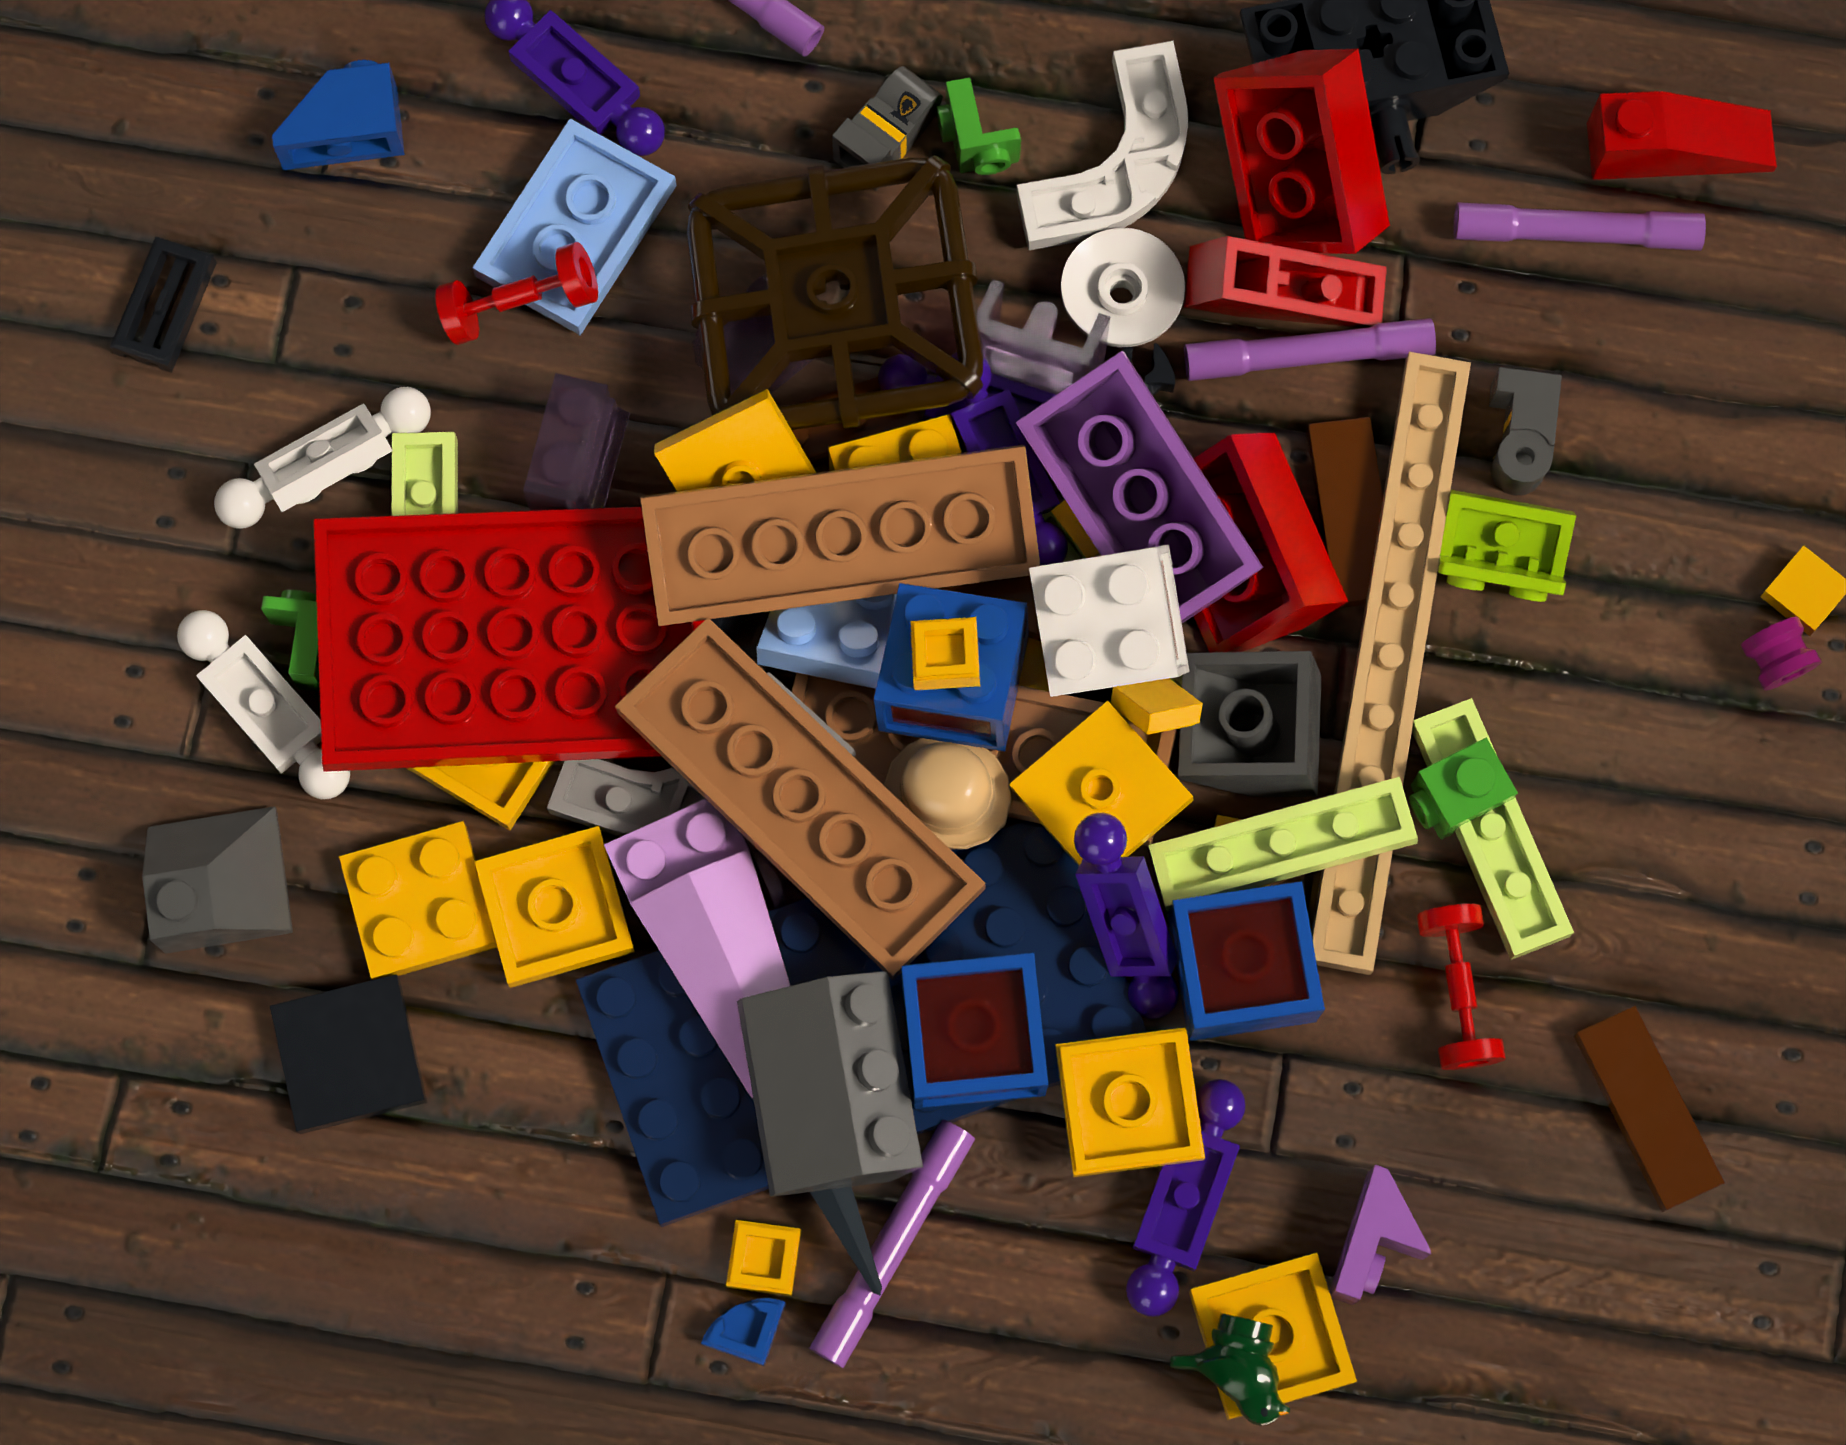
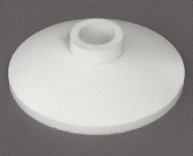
M1113 228L1088 237L1074 249L1063 270L1061 296L1069 318L1086 336L1109 346L1133 347L1158 338L1175 322L1184 301L1185 279L1177 257L1160 239L1137 229ZM1116 288H1126L1132 293L1133 298L1127 303H1118L1112 299L1110 293Z

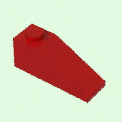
M1665 91L1603 93L1599 95L1587 121L1592 180L1774 172L1777 168L1771 111Z
M1225 236L1190 246L1184 307L1236 317L1370 328L1378 323H1382L1387 267Z

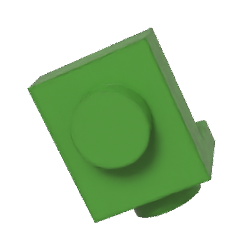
M971 78L946 82V104L936 106L937 120L942 142L953 141L959 172L975 171L979 175H992L1006 170L1013 163L1019 162L1021 150L1019 129L1011 128L983 134Z
M284 590L281 597L263 596L261 610L270 624L296 627L289 675L298 689L320 692L316 594L301 590Z
M1486 737L1419 771L1411 783L1414 793L1409 795V800L1421 825L1425 829L1433 827L1438 837L1443 840L1452 835L1459 826L1511 801L1518 792Z

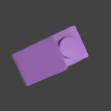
M1374 1165L1367 1172L1329 1290L1331 1298L1350 1305H1354L1361 1300L1363 1291L1374 1294L1386 1259L1385 1256L1375 1253L1378 1245L1421 1260L1431 1255V1250L1389 1170L1378 1165Z

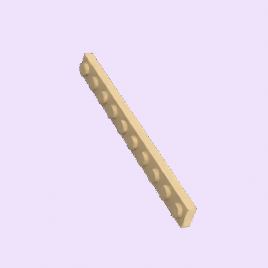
M1410 351L1405 360L1334 794L1400 777L1402 786L1404 783L1471 362ZM1393 850L1321 870L1311 931L1318 966L1367 975L1373 972Z

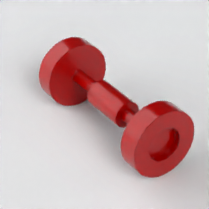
M579 242L558 247L555 254L557 275L538 280L533 275L493 288L491 296L475 301L472 300L469 291L459 280L439 285L435 293L436 307L447 336L455 345L476 340L479 336L477 313L494 307L499 312H503L542 299V292L561 286L574 307L578 308L596 302L598 300V283L586 250Z
M1455 904L1432 908L1418 913L1417 922L1420 936H1446L1451 963L1444 966L1452 1012L1459 1013L1463 1037L1462 1042L1438 1048L1441 1069H1469L1505 1061L1503 1039H1476L1471 1011L1478 1008L1471 964L1470 962L1463 961L1459 937L1461 933L1474 931L1484 926L1481 905Z

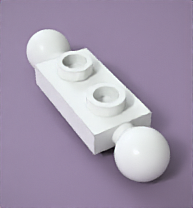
M396 388L386 395L382 401L380 412L372 416L363 403L254 463L261 476L259 479L253 482L243 478L231 479L218 489L214 500L215 511L218 517L230 527L238 529L247 528L260 520L265 510V504L273 499L281 512H284L296 504L311 501L323 489L350 474L367 470L377 459L392 452L385 437L392 433H420L425 429L431 416V408L427 398L415 388Z
M198 610L188 614L179 625L177 639L180 648L187 656L200 661L208 660L211 663L196 675L200 682L281 774L297 762L300 765L298 772L300 784L310 796L317 799H331L340 795L349 783L350 771L323 772L322 748L319 749L317 746L321 741V720L246 635L230 647L227 644L229 640L227 625L218 614L207 610Z

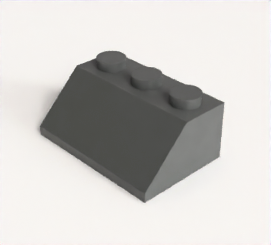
M888 971L825 977L744 997L737 1001L770 1197L891 1182L923 1167Z

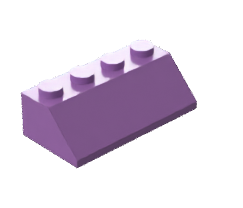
M1124 351L1119 352L1016 422L1101 555L1169 544L1182 623L1218 601L1264 568Z

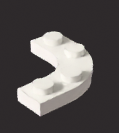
M1173 41L1113 51L1112 63L1124 114V134L1117 150L1100 166L1079 174L1017 185L1016 194L1028 251L1084 241L1088 237L1104 230L1125 228L1145 215L1166 193L1180 167L1188 130L1186 96Z

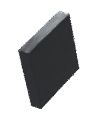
M397 974L270 1005L295 1128L299 1134L427 1103L401 981Z

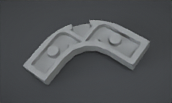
M601 759L564 761L547 810L549 814L590 828L599 826L602 832L622 837L705 798L674 768L658 772L627 769Z

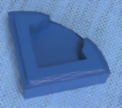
M758 1298L730 1308L710 1325L701 1345L765 1366L786 1302L778 1299Z

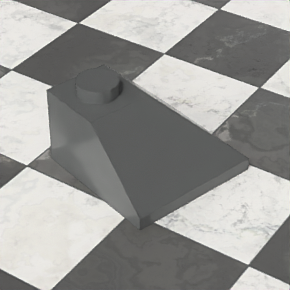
M275 806L148 827L142 879L149 937L165 954L293 933L278 812Z

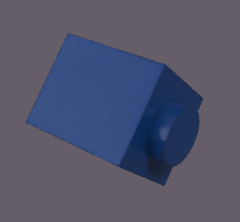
M357 60L346 64L342 69L327 70L272 134L273 147L283 170L405 155L398 90L390 64H378L371 60Z

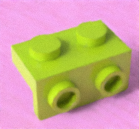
M1450 490L1438 573L1448 575V584L1469 590H1484L1485 582L1510 586V595L1530 601L1545 602L1548 593L1564 595L1566 581L1563 576L1576 514L1573 511Z

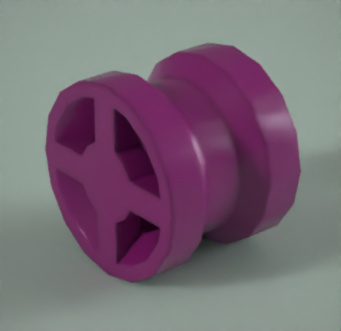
M1798 616L1775 623L1752 635L1741 644L1745 655L1756 660L1761 670L1758 680L1765 691L1791 682L1822 663L1816 650L1807 648L1803 641L1804 627Z

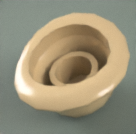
M922 738L908 744L891 762L884 782V786L950 849L966 850L989 841L1005 825L1012 803L1009 777L997 757L986 748Z

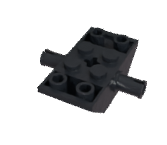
M1284 0L1240 10V17L1252 64L1302 50L1359 49L1375 144L1380 159V169L1384 174H1395L1394 163L1398 162L1400 172H1405L1414 168L1420 162L1418 153L1415 151L1408 121L1440 115L1508 79L1510 74L1490 0Z

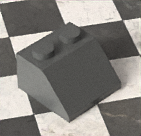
M1312 652L1187 653L1190 672L1182 675V688L1201 701L1203 705L1200 723L1180 728L1178 777L1180 780L1251 797H1318L1321 673Z

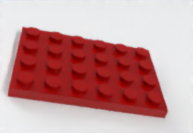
M642 507L314 519L323 772L661 756L617 713L615 706L705 620L658 626Z

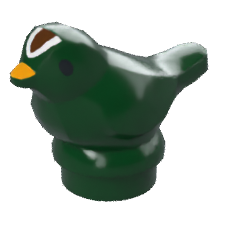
M1220 1313L1218 1327L1212 1330V1340L1214 1342L1212 1346L1196 1354L1175 1355L1170 1358V1367L1195 1370L1205 1375L1236 1403L1241 1414L1252 1424L1258 1426L1269 1425L1279 1416L1290 1412V1407L1285 1405L1277 1392L1279 1383L1277 1367L1268 1357L1274 1347V1343L1270 1342L1273 1329L1271 1324Z

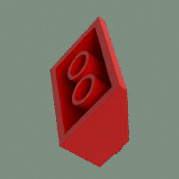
M1358 48L1302 50L1219 73L1214 77L1245 239L1319 254H1356L1390 226Z
M1275 433L1230 434L1193 458L1264 567L1194 616L1209 653L1247 651L1302 630L1349 602Z

